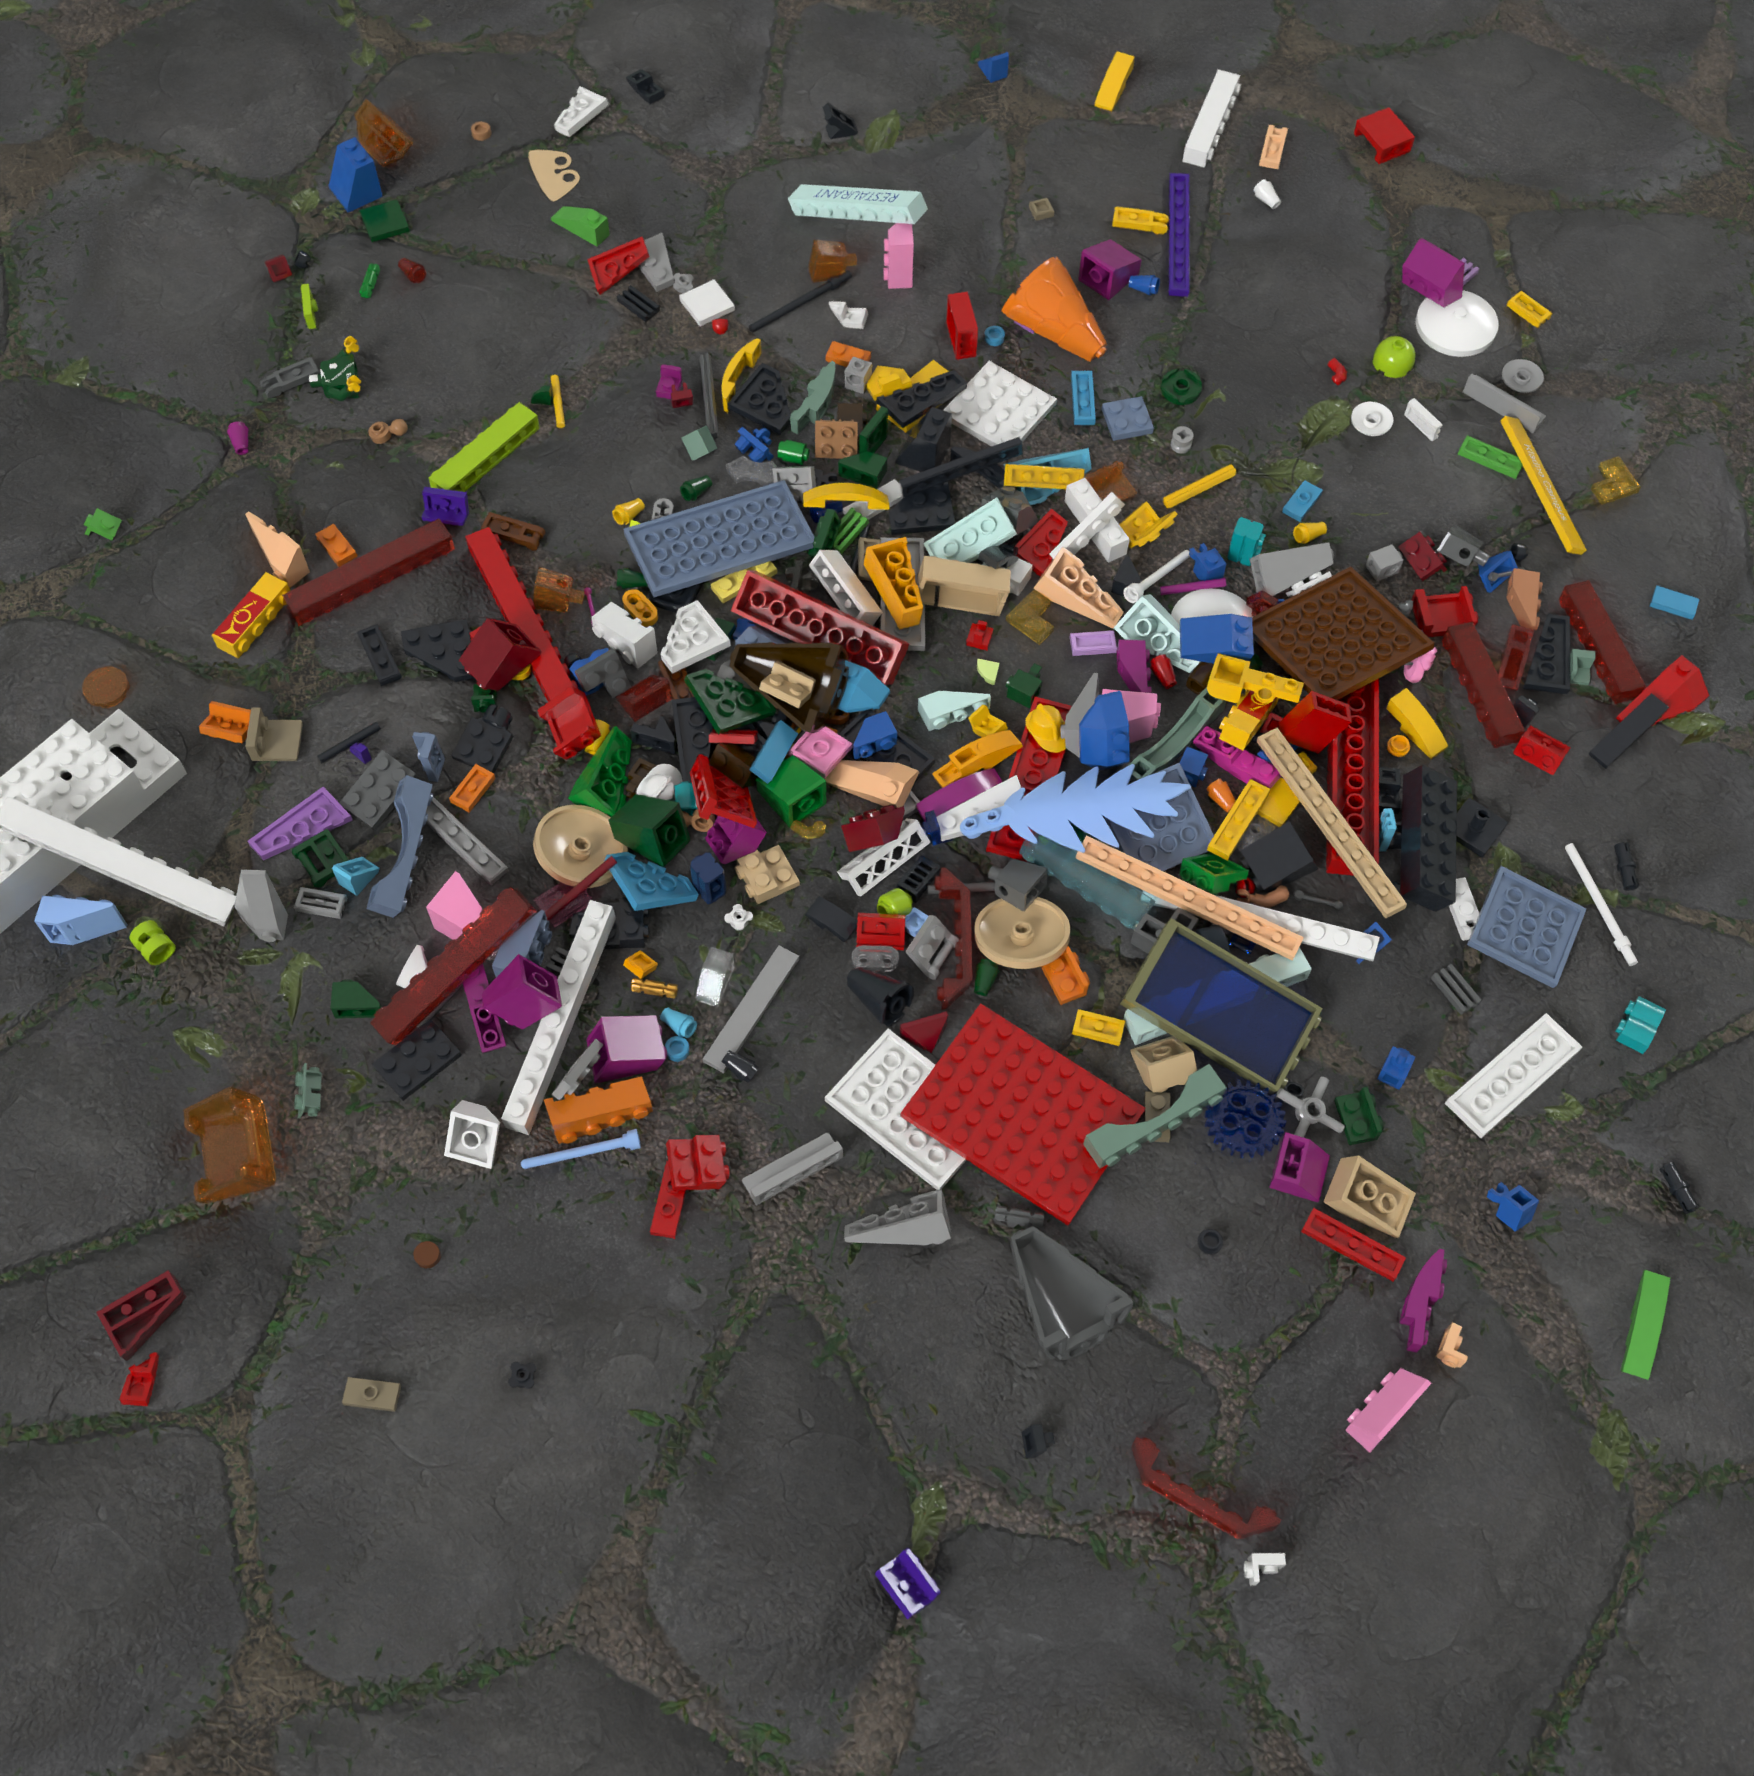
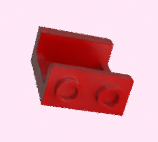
M1389 107L1361 117L1357 120L1354 130L1356 137L1363 134L1377 150L1375 161L1378 164L1411 152L1415 136Z
M1462 586L1459 593L1426 596L1424 589H1416L1411 600L1413 601L1412 610L1416 625L1427 637L1471 634L1478 623V614L1474 611L1472 605L1473 597L1468 592L1467 586Z
M573 686L537 710L539 717L549 723L557 745L553 749L554 754L567 760L574 757L583 748L590 746L601 737L586 694Z

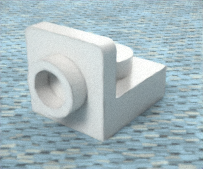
M1252 1553L1248 1557V1561L1244 1562L1245 1578H1249L1250 1586H1256L1260 1582L1259 1569H1262L1264 1574L1278 1573V1569L1286 1565L1285 1553Z

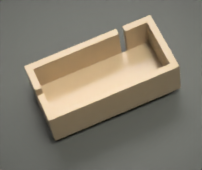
M924 556L916 578V585L919 588L922 604L934 605L936 585L939 586L938 607L1000 617L1010 592L1011 570L1001 567L994 569L993 567L977 563L972 564L935 556Z

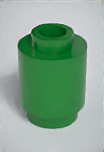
M790 440L780 442L778 458H782L783 461L803 465L804 461L809 459L810 449L807 448V444Z

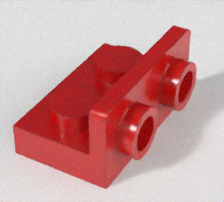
M1530 725L1513 753L1543 771L1554 775L1571 747Z

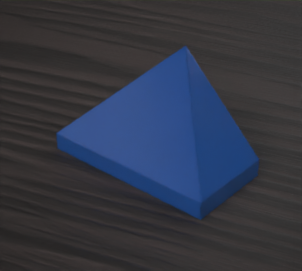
M1511 551L1490 557L1484 567L1478 564L1479 574L1487 593L1492 592L1510 577L1505 576L1498 578L1496 581H1490L1488 576L1491 572L1498 574L1513 571L1514 568L1518 569Z

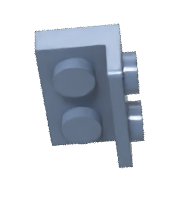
M414 732L412 737L418 749V759L423 765V771L426 772L429 781L438 782L445 757L436 735L429 732Z

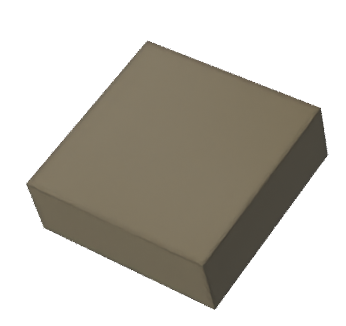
M1048 198L1029 202V209L1035 221L1054 217L1055 211Z

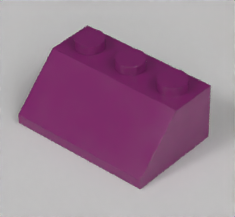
M1421 238L1403 264L1402 283L1444 308L1462 298L1465 263Z

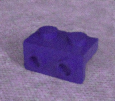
M424 487L422 492L425 508L422 514L423 521L459 526L465 524L469 514L467 492Z
M909 1548L904 1549L898 1557L878 1569L875 1573L907 1620L930 1605L940 1594L935 1580L928 1575L921 1565L919 1558Z

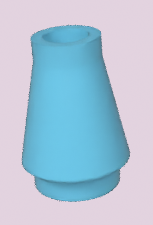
M668 1007L660 1015V1019L679 1037L689 1038L696 1030L697 1022L693 1016L674 1011Z

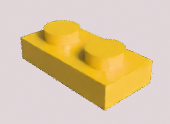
M1078 1009L1072 1035L1119 1046L1125 1021Z

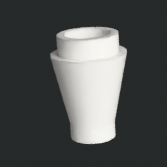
M1264 179L1255 186V196L1270 206L1271 209H1275L1281 204V200L1270 181L1267 182Z

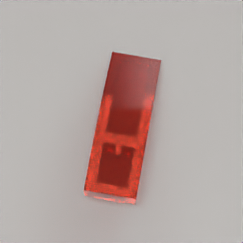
M1512 624L1503 649L1495 685L1518 690L1534 630Z

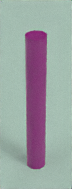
M1219 578L1160 587V594L1168 595L1225 587L1226 579Z

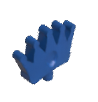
M737 619V627L733 633V639L737 640L749 626H755V624H751L753 621Z

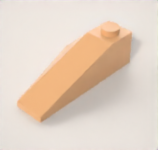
M249 511L245 514L257 541L274 571L273 576L288 583L289 588H291L310 573L302 549L294 540L283 532L278 534L272 525L267 527L262 519Z
M1062 547L1043 572L1034 589L1054 603L1110 628H1114L1124 611L1108 592L1101 590L1096 584L1098 580L1094 575L1090 576L1083 568L1085 566L1084 563Z
M841 760L824 779L826 784L884 807L893 804L894 808L904 806L919 771L893 762Z

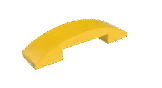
M756 338L742 347L731 359L725 370L722 380V400L725 412L729 411L728 402L736 394L735 383L744 367L749 366L753 368L761 355V339Z
M832 483L812 488L803 493V507L825 508V500L867 501L868 509L889 510L888 495L875 488L861 484Z

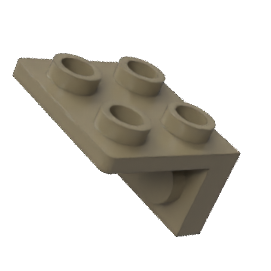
M251 708L245 745L251 760L297 761L303 727L302 721L268 720L267 717H264L261 708Z

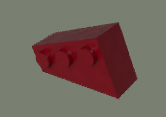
M168 1270L96 1313L121 1358L128 1361L185 1300L186 1295L175 1275Z

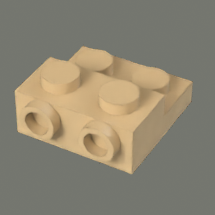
M779 845L761 853L756 850L753 853L736 859V874L740 880L744 879L747 884L745 889L750 898L754 897L757 904L800 886L799 879Z

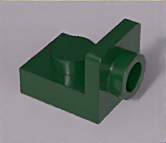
M474 684L473 696L471 697L474 712L485 713L488 706L491 704L497 705V690H484L478 684Z

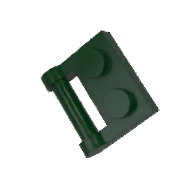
M328 829L292 849V854L296 859L300 860L310 875L311 882L315 888L322 887L327 880L335 876L332 870L333 865L349 861ZM313 850L325 870L321 872L317 870L307 855L309 851Z

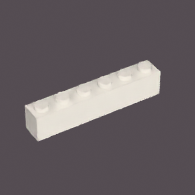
M1222 70L1217 71L1186 143L1183 162L1205 168L1207 161H1211L1214 154L1213 147H1217L1220 136L1218 134L1223 133L1224 121L1229 119L1231 111L1229 108L1233 109L1236 100L1234 96L1239 95L1241 84H1239L1240 75Z

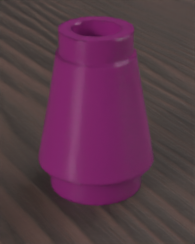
M233 422L229 424L227 430L235 452L238 455L248 453L249 429L243 422Z

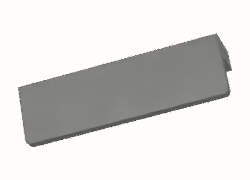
M1471 374L1468 377L1463 393L1504 417L1509 416L1519 419L1523 428L1531 433H1534L1544 422L1546 415L1477 375Z
M825 1133L744 1177L742 1183L755 1205H758L842 1159L843 1148L838 1141H833L829 1133Z

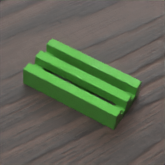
M851 508L841 519V525L837 533L838 536L835 539L833 548L842 554L869 524L868 518L863 517L861 513H857L854 508ZM859 520V524L852 530V532L845 538V540L840 545H837L843 539V537L851 531L850 529Z

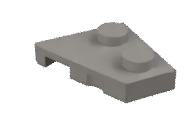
M814 466L772 468L774 483L785 480L795 501L803 502V493L816 487Z

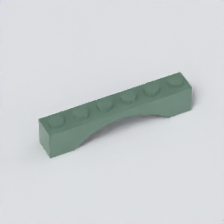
M1206 687L1195 698L1175 726L1157 744L1146 752L1139 754L1129 764H1134L1135 768L1128 785L1168 768L1186 750V747L1193 743L1198 734L1224 711L1227 701L1211 696Z
M1210 1064L1189 1075L1179 1099L1160 1116L1146 1122L1130 1125L1107 1123L1086 1135L1083 1145L1099 1168L1105 1165L1111 1167L1121 1160L1120 1157L1124 1154L1129 1153L1131 1155L1137 1152L1142 1147L1141 1144L1149 1140L1151 1143L1160 1138L1162 1132L1168 1128L1171 1131L1176 1129L1183 1123L1182 1120L1185 1118H1195L1203 1111L1204 1107L1209 1104L1213 1107L1223 1100L1222 1096L1226 1086Z

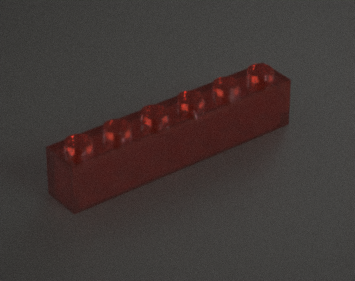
M1587 580L1566 585L1559 597L1560 605L1565 609L1567 615L1570 616V624L1574 626L1578 639L1583 643L1585 649L1595 651L1593 664L1598 677L1602 679L1606 687L1608 696L1612 698L1614 704L1636 699L1644 691L1646 685L1592 584Z
M1473 622L1448 627L1442 639L1443 647L1450 654L1452 666L1457 669L1460 683L1467 690L1469 702L1474 705L1477 719L1484 726L1486 738L1491 741L1493 748L1519 743L1525 730Z

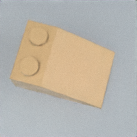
M1353 1156L1340 1159L1324 1203L1342 1215L1390 1236L1399 1238L1416 1193L1362 1157Z

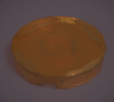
M106 666L89 673L82 686L86 700L91 705L101 706V708H109L122 702L126 697L127 690L129 691L130 688L128 678L120 669Z

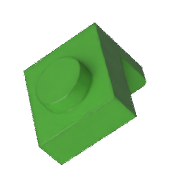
M97 508L94 515L88 514L84 526L87 527L85 534L89 536L90 532L93 531L109 540H113L122 520Z

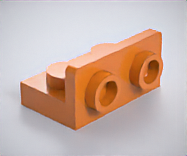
M1069 946L1056 960L1041 966L1060 1005L1086 996L1090 985L1087 973L1082 972L1079 967L1080 962L1077 954L1072 952Z

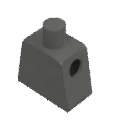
M1455 524L1448 531L1437 549L1438 552L1467 567L1471 561L1484 567L1490 557L1489 554L1480 550L1483 544L1482 541Z
M1013 859L1003 869L993 865L989 870L988 878L995 881V894L1025 912L1047 887L1048 868Z

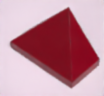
M947 1011L900 1024L901 1039L932 1053L947 1027Z

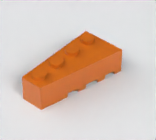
M642 1076L612 1083L609 1085V1089L606 1090L598 1087L590 1088L585 1095L575 1096L574 1092L571 1095L565 1094L564 1100L554 1102L553 1098L544 1099L558 1144L572 1143L578 1137L595 1135L601 1129L610 1126L618 1127L627 1120L633 1118L641 1119L650 1112H653Z

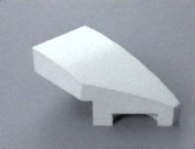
M829 302L830 309L844 327L864 329L868 316L867 308H847L846 302Z
M417 945L396 983V985L418 994L421 993L429 971L432 970L430 964L427 963L423 946Z

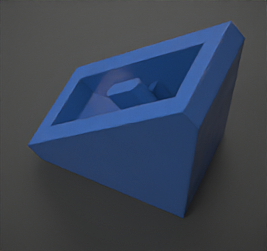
M1006 52L978 61V66L990 83L1007 77L1009 54Z

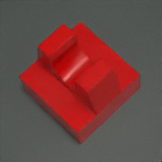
M981 620L978 621V624L972 623L966 646L987 651L994 628L987 627V622Z

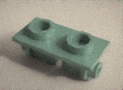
M304 1063L301 1071L297 1072L295 1077V1086L299 1087V1095H295L294 1109H298V1118H301L303 1112H307L308 1116L314 1117L320 1111L321 1094L311 1093V1090H321L322 1073L319 1072L317 1067H311L307 1070V1063Z

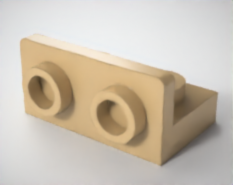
M776 661L771 674L761 681L759 689L800 708L810 699L816 680Z

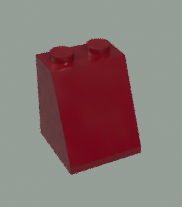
M487 618L459 661L465 667L464 670L477 680L479 687L484 690L492 689L499 691L536 659L542 651L516 624Z

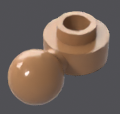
M395 419L390 426L384 422H377L369 428L368 433L374 443L382 444L390 439L391 434L397 436L404 435L407 432L408 426L402 419Z
M698 809L693 812L692 816L682 811L686 827L692 825L697 831L708 832L715 822V816L712 813L709 819L706 820L699 817Z

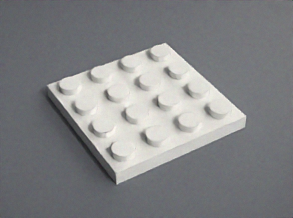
M988 361L967 384V388L961 391L944 411L952 413L951 423L992 447L1016 437H1020L1023 442L1053 409L1057 399L993 362Z

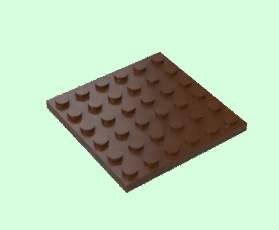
M1352 567L1252 617L1253 639L1293 679L1303 682V689L1308 693L1314 691L1335 700L1341 699L1434 649V642Z

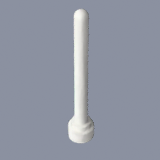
M1189 550L1181 552L1139 584L1132 583L1124 589L1126 600L1131 603L1137 602L1143 596L1144 590L1190 557Z

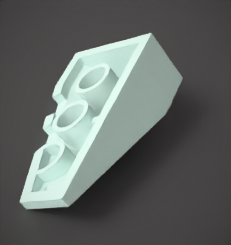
M1151 594L1141 596L1114 627L1125 640H1145L1146 649L1150 650V654L1156 656L1166 654L1167 658L1171 659L1172 665L1188 673H1191L1201 662L1180 658V626Z

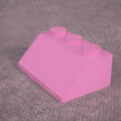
M896 223L888 229V239H884V252L887 251V253H884V266H887V268H883L884 280H888V289L912 288L914 249L912 224Z
M1401 1368L1395 1375L1390 1371L1380 1382L1384 1387L1379 1393L1373 1390L1364 1400L1367 1406L1362 1411L1357 1408L1347 1420L1351 1424L1345 1431L1368 1452H1371L1431 1385L1430 1381Z

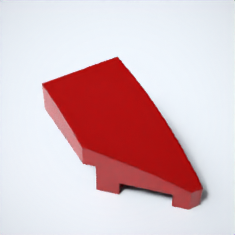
M157 1352L150 1354V1358L138 1366L134 1364L128 1368L130 1374L127 1375L119 1399L121 1404L148 1406L158 1367L159 1355Z

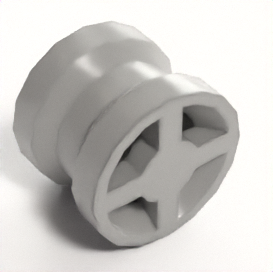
M1180 426L1173 431L1171 448L1175 452L1186 453L1191 449L1194 437L1192 430L1188 427Z

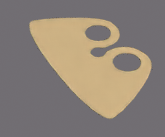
M551 150L529 151V161L541 189L551 201H556L566 195L579 182V174L574 170H564L559 174L554 172L556 169L567 168L571 164V157L568 154ZM562 156L567 159L564 165H557L555 163L557 157ZM567 173H572L575 179L572 182H566L563 180V176Z

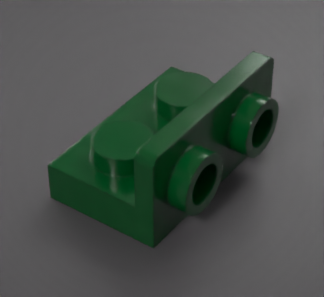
M827 509L825 516L820 517L814 534V548L809 549L808 552L810 557H815L819 550H832L841 525V520L835 510Z
M1362 1087L1358 1093L1336 1097L1334 1102L1341 1123L1345 1125L1344 1132L1349 1146L1378 1140L1384 1125L1382 1118L1377 1116L1375 1110L1376 1100L1374 1095L1370 1094L1368 1087Z

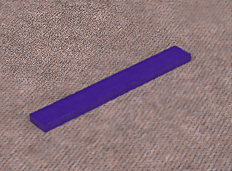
M1170 173L1168 296H1189V174Z

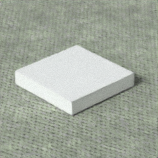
M715 280L679 295L681 303L699 326L735 311V305Z

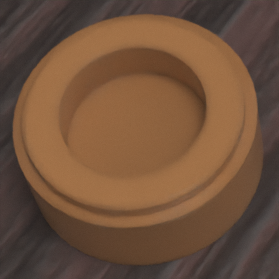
M476 122L472 125L471 132L474 139L483 141L491 136V129L488 123Z

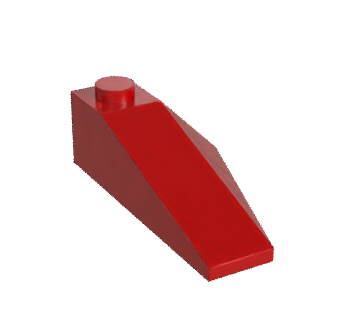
M1681 655L1633 700L1616 719L1622 722L1651 693L1669 707L1668 711L1653 725L1667 718L1672 719L1685 711L1688 713L1695 710L1709 697L1700 669Z

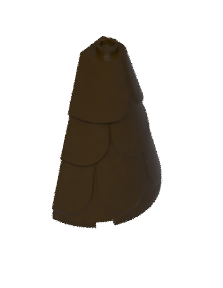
M767 642L736 644L730 656L731 662L729 666L751 688L760 692L776 709H780L801 730L809 733L820 731L825 727L823 722L827 718L832 719L841 703L848 681L849 667L845 666L848 654L844 647L834 643L776 644ZM776 661L816 680L810 699L800 708L759 689L761 681L771 674Z

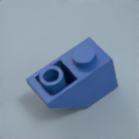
M886 711L864 720L853 744V757L855 760L861 757H869L880 750H888L897 744V731Z

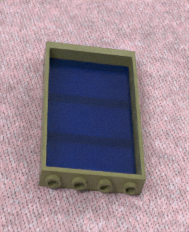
M1172 918L1164 925L1120 1002V1005L1270 1095L1277 1092L1280 1088L1284 1089L1288 1082L1286 1075L1289 1070L1293 1071L1298 1064L1300 1058L1297 1055L1300 1049L1304 1050L1311 1039L1308 1035L1311 1029L1315 1030L1322 1019L1319 1014L1323 1009Z

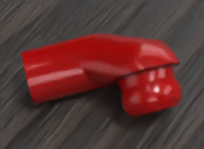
M1336 358L1331 359L1328 366L1336 373L1331 379L1336 385H1340L1347 378V370Z

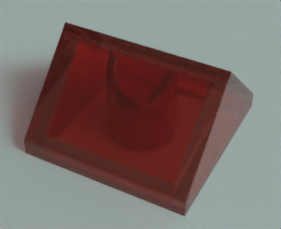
M652 674L615 698L633 721L636 722L672 700L670 682L668 678Z

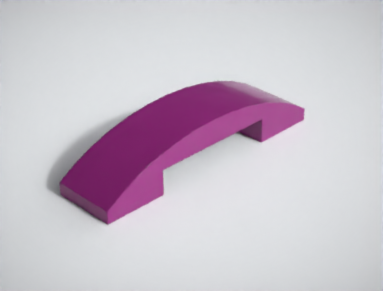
M994 768L983 770L941 788L917 803L916 808L926 825L935 821V817L1002 783V780Z

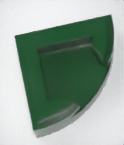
M542 386L539 390L533 392L531 404L552 405L551 387Z

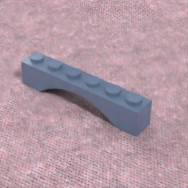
M408 775L398 783L394 805L399 814L402 827L401 850L390 873L372 887L367 910L392 918L404 911L407 899L404 898L406 890H409L412 883V877H410L411 869H414L418 859L415 855L416 849L420 847L423 835L420 834L421 829L425 826L428 819L426 809L433 799V793H431L433 784Z

